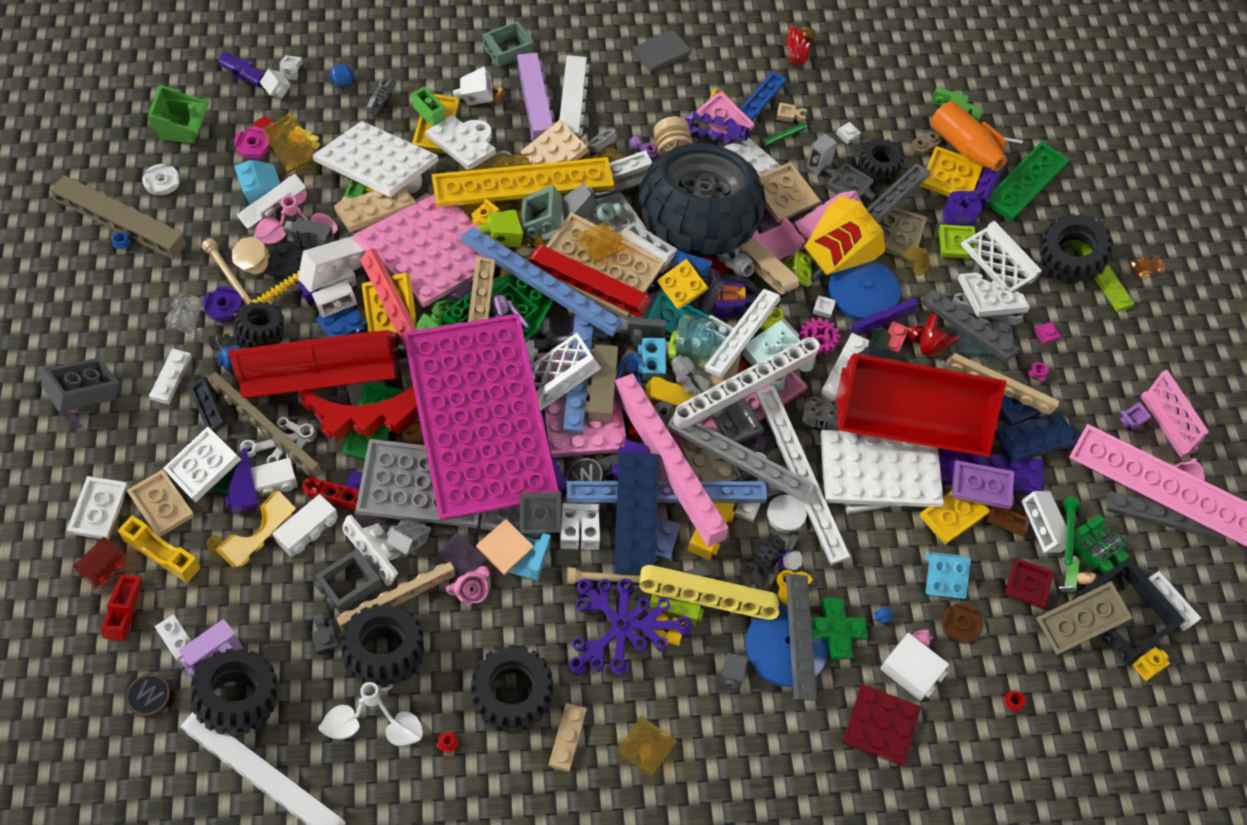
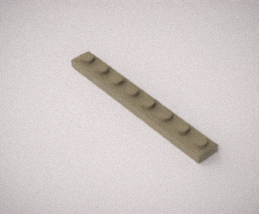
M216 372L209 376L212 382V389L217 394H223V398L229 405L234 404L238 413L243 417L246 415L249 418V422L255 428L259 427L262 430V434L268 440H274V444L280 451L285 450L293 463L298 462L301 465V469L307 475L311 474L313 477L318 478L322 474L317 462L249 401L241 398V394Z

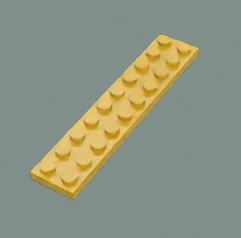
M608 157L432 174L437 207L484 203L485 199L490 202L523 199V197L552 185L556 187L561 195L569 194L583 183L587 188L592 187L594 191L614 189Z

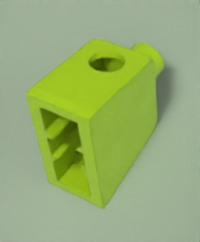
M516 210L491 213L487 217L486 224H478L480 232L488 235L501 245L521 247L523 231Z

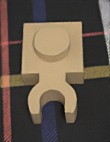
M779 103L776 120L793 123V119H796L798 122L804 123L807 110L803 108L797 110L795 105Z

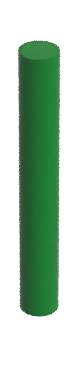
M802 123L763 140L761 144L763 147H767L807 129L805 123Z

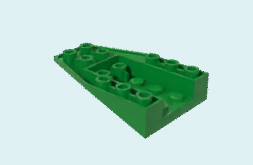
M511 273L493 279L491 300L497 295H503L507 301H511L513 307L529 325L526 328L521 323L526 343L539 329L554 300ZM472 291L443 313L441 323L452 325L468 322ZM491 302L489 318H495L493 313L494 308ZM509 308L507 313L501 316L513 315L514 313Z

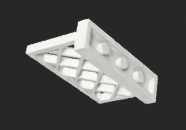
M995 221L991 222L987 228L961 243V246L994 281L1006 286L1005 289L1010 292L1016 291L1027 283L1031 284L1042 271ZM985 235L990 242L982 240V236ZM969 243L978 244V249L972 248ZM981 245L990 247V252L981 250ZM994 248H997L1002 254L993 253ZM981 255L989 256V262L984 261L981 258ZM993 258L1002 259V264L993 263ZM1005 260L1009 261L1014 267L1005 265ZM993 268L1001 269V274L995 273ZM1005 270L1014 272L1013 277L1006 276ZM1017 273H1021L1025 279L1017 278ZM1005 280L1013 282V287L1009 288L1005 284Z
M575 333L530 365L534 382L537 375L543 376L541 383H534L535 387H539L536 393L540 411L601 369L578 333ZM578 340L577 349H570L571 344ZM563 353L561 360H554L557 354ZM568 353L575 354L573 361H566ZM580 354L588 355L582 360L578 361ZM547 364L545 371H538L541 365ZM552 364L559 365L557 372H550ZM564 365H571L568 370L562 372ZM548 376H555V379L546 383Z

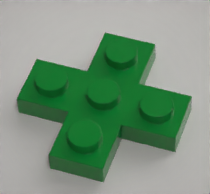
M824 598L821 600L823 617H811L812 640H828L831 659L850 660L854 657L851 640H866L868 638L865 618H846L843 598Z

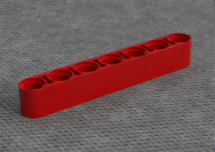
M538 245L528 259V262L549 275L635 316H641L650 302V297L646 293L544 245Z

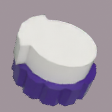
M785 549L778 556V566L782 571H793L802 566V556L799 551Z

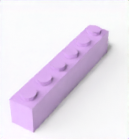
M537 53L517 55V66L532 139L534 141L555 124V122L552 123L554 119L553 110H549L551 102L550 97L546 96L548 88L547 84H544L545 74L541 72L542 60L538 59Z

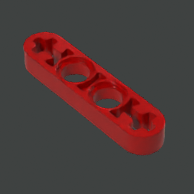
M307 478L302 483L303 494L306 497L314 499L320 494L330 504L356 510L359 495L358 489L316 478ZM328 490L336 492L332 496L325 495V492ZM347 495L355 497L351 501L344 500V497Z

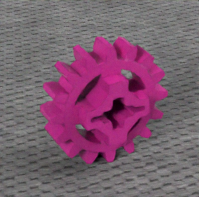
M819 317L818 321L812 318L811 322L806 321L805 325H802L799 338H801V341L808 337L815 338L819 342L820 347L817 354L820 356L821 352L827 355L828 351H834V348L838 346L840 335L838 334L839 329L833 328L834 323L828 324V319L822 321L821 317Z

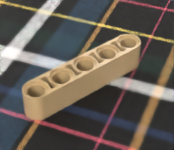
M753 237L739 247L740 254H748V257L752 259L755 266L754 271L780 294L783 295L799 286L797 276Z

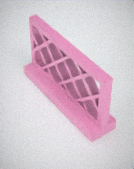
M1165 370L1160 374L1149 391L1143 392L1140 397L1181 458L1196 452L1199 449V443L1209 431L1168 370ZM1187 423H1189L1190 430L1187 429ZM1196 426L1201 432L1200 434L1196 432Z

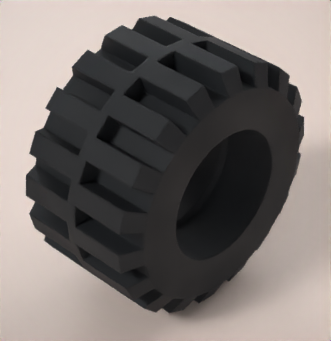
M875 138L864 144L857 168L874 179V184L881 183V185H884L886 182L889 184L899 175L904 161V153L901 151L900 146H896L895 142L892 143L888 139L883 140V138H879L877 140Z
M253 301L250 304H244L242 308L238 309L235 315V335L239 343L245 345V348L274 345L282 341L284 315L280 309H277V306L270 305L268 302L262 303V301H258V303H254Z

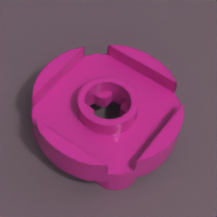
M250 127L248 131L244 132L240 131L234 139L237 154L250 159H262L271 146L270 138L266 131L258 127Z

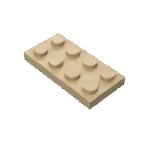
M403 187L391 197L374 190L336 204L334 207L348 231L353 232L379 222L416 204L406 188Z

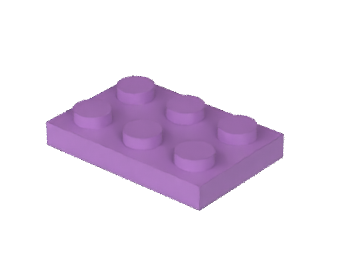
M956 460L951 498L1010 509L1013 500L1014 471Z

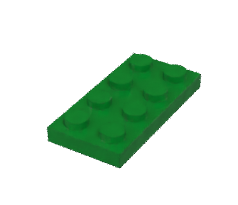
M368 381L365 384L358 406L389 400L403 393L404 390ZM383 425L367 439L363 434L359 435L352 429L348 433L342 453L343 455L365 460L369 439L389 441L392 431H389Z

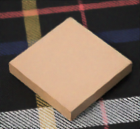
M505 519L476 545V548L503 575H506L534 549V546Z

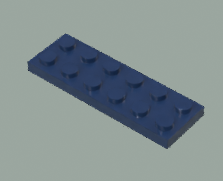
M618 453L614 574L641 575V569L644 566L656 565L659 454Z

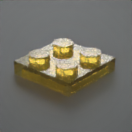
M641 716L618 747L616 753L652 778L676 744V740Z

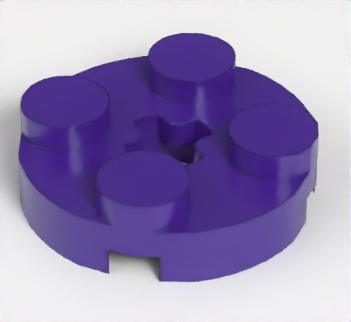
M221 286L217 287L212 293L209 291L205 295L203 306L207 317L215 321H234V314L238 312L239 308H242V300L234 288ZM223 301H226V305H225V306H220V305H218V304H222Z

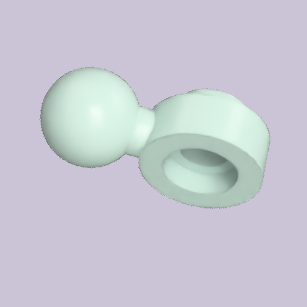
M603 203L597 207L596 214L599 220L608 222L614 217H621L624 214V207L618 203L612 206L608 203Z

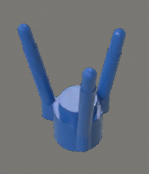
M637 353L627 354L624 356L623 361H619L620 366L615 380L620 379L623 368H625L626 371L634 373L636 380L641 388H643L637 369L639 364L642 367H645V364Z

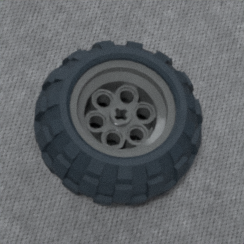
M693 143L674 147L672 150L662 153L652 162L641 181L639 204L644 223L652 234L677 248L680 252L691 255L712 256L731 252L752 238L763 219L766 196L764 185L761 184L760 176L756 169L742 156L718 145Z

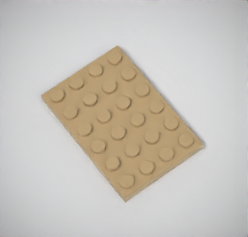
M572 212L546 245V247L644 293L647 292L665 263L660 258ZM561 281L581 295L595 300V303L626 320L631 315L627 311Z

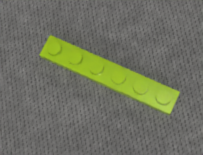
M1069 240L1080 257L1092 252L1091 248L1084 242ZM1107 265L1105 270L1095 278L1096 282L1116 312L1131 308L1134 302L1110 266Z

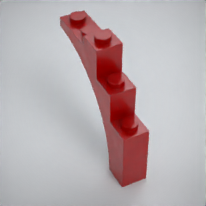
M413 386L389 400L361 406L329 402L314 395L309 390H303L300 393L303 400L301 402L308 411L313 410L315 412L314 415L320 421L323 428L321 430L328 439L332 438L336 442L352 429L357 434H363L368 439L383 425L389 431L393 430L399 435L419 417Z

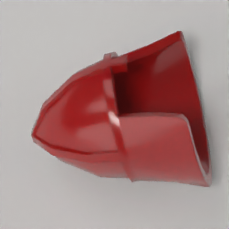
M935 314L929 315L920 338L922 355L931 356L938 354L960 339L940 330L936 326L938 317Z

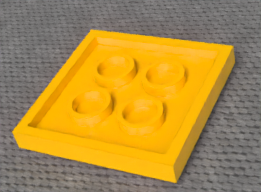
M936 146L927 166V169L930 170V176L920 184V187L948 197L953 191H974L983 165L969 160L963 155Z
M410 273L390 276L416 326L417 320ZM372 282L362 283L368 332L381 330L396 332Z

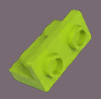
M796 251L785 260V266L797 276L799 284L809 287L811 285L812 257Z

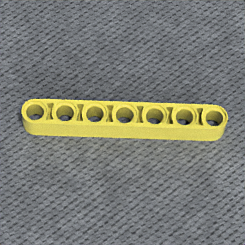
M647 565L641 569L640 589L643 592L766 620H773L779 615V598L775 593L653 565Z

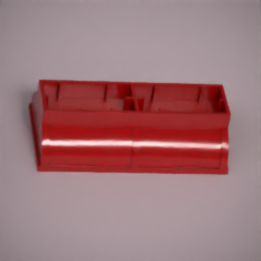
M390 330L228 350L235 376L240 383L241 398H255L301 392L303 390L362 384L368 381L377 382L400 379L398 365V339L400 338L396 332Z
M853 353L846 368L842 367L835 405L838 406V430L990 457L1007 381Z

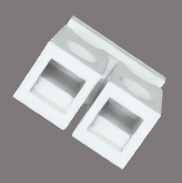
M566 496L562 507L560 549H578L579 528H581V549L599 550V504L567 503Z

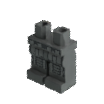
M298 217L296 222L287 220L283 228L285 233H289L287 243L301 249L308 250L335 242L333 229L330 225L303 220V218Z

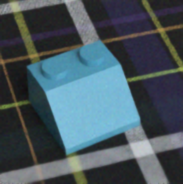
M249 160L234 166L242 191L250 205L281 184L274 164Z

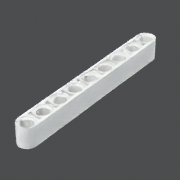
M808 337L680 404L675 410L674 425L680 429H685L813 361L820 347L819 342L815 338Z
M193 712L180 726L187 735L306 825L346 824L338 815L229 733L224 732L222 735L216 733L215 729L212 731L205 728V722L203 724L199 723Z

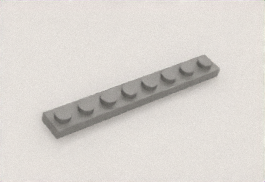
M673 414L666 428L669 431L804 503L808 500L815 486L812 482L699 422L685 429H680L674 425Z

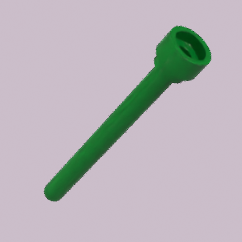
M1067 497L1064 500V510L1067 512L1064 562L1067 566L1073 564L1075 514L1080 510V501L1076 497Z

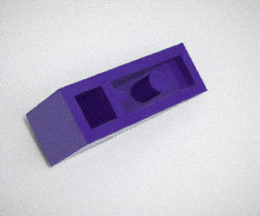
M243 448L239 457L241 460L237 463L229 494L225 496L226 506L231 508L232 514L257 510L258 501L246 448Z

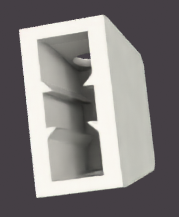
M485 67L460 79L461 88L453 90L454 97L463 98L469 106L493 101L492 78Z

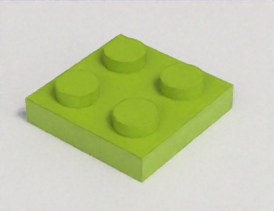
M940 224L938 230L941 257L973 259L961 246V243L976 234L975 226ZM969 243L972 248L977 249V244Z

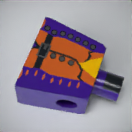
M716 278L714 287V317L743 315L745 305H752L756 300V295L745 294V284Z

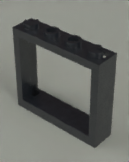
M1130 557L1079 591L1071 599L1072 601L1100 587L1121 573L1165 623L1167 627L1134 650L1115 628L1100 635L1102 641L1109 645L1115 652L1116 657H1119L1125 665L1175 631L1186 621Z

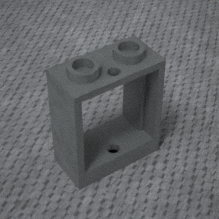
M358 548L315 575L317 580L316 588L321 594H326L328 605L332 610L337 609L339 614L382 587L380 577ZM355 563L367 579V582L341 599H338L326 581Z

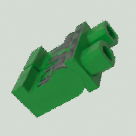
M1098 514L1075 530L1074 550L1085 562L1091 565L1090 568L1093 571L1099 569L1106 574L1116 567L1110 561L1112 558L1119 565L1128 559L1129 556L1123 550L1126 544L1122 540L1120 541L1118 536L1107 528L1103 523L1104 519Z

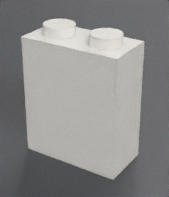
M907 633L884 661L880 670L921 701L924 696L929 698L936 689L933 684L936 681L941 682L948 674L945 669L949 664L910 633Z

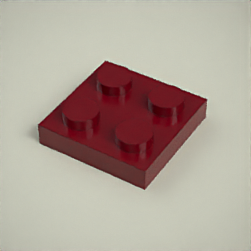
M1015 557L1004 595L1044 609L1054 571Z

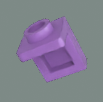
M1140 402L1127 411L1122 410L1120 412L1121 423L1125 428L1129 427L1132 431L1152 418Z

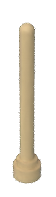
M213 238L205 240L202 243L205 253L213 256L227 279L240 295L244 304H250L251 299L219 254L216 241Z
M573 567L567 568V584H575V582L583 579H589L590 581L607 579L609 582H619L624 578L630 579L632 583H640V575L580 572V570H576Z

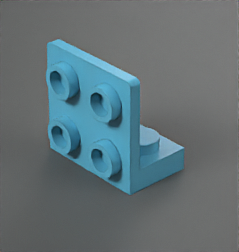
M542 533L540 540L525 537L534 546V549L508 573L536 581L539 580L550 547V535Z
M926 551L925 559L929 562L925 593L928 595L965 599L967 596L971 559L964 555Z

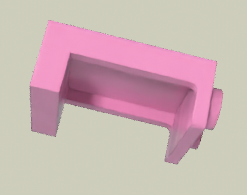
M783 218L781 225L762 234H759L756 230L752 236L780 262H784L796 251L803 253L805 246L804 237L797 232L794 224L787 218Z

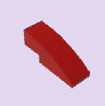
M120 575L107 604L108 612L101 626L103 639L125 641L139 597L142 582L141 576Z

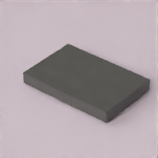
M670 30L634 46L632 52L649 72H653L690 55L691 49L674 30Z

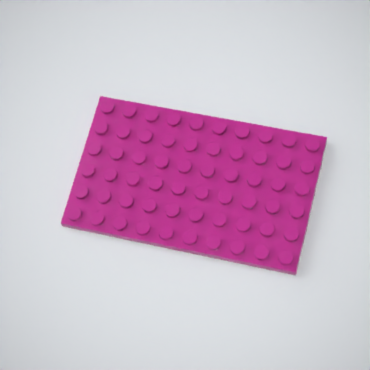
M519 314L404 332L403 336L439 521L519 506L520 492L558 491Z

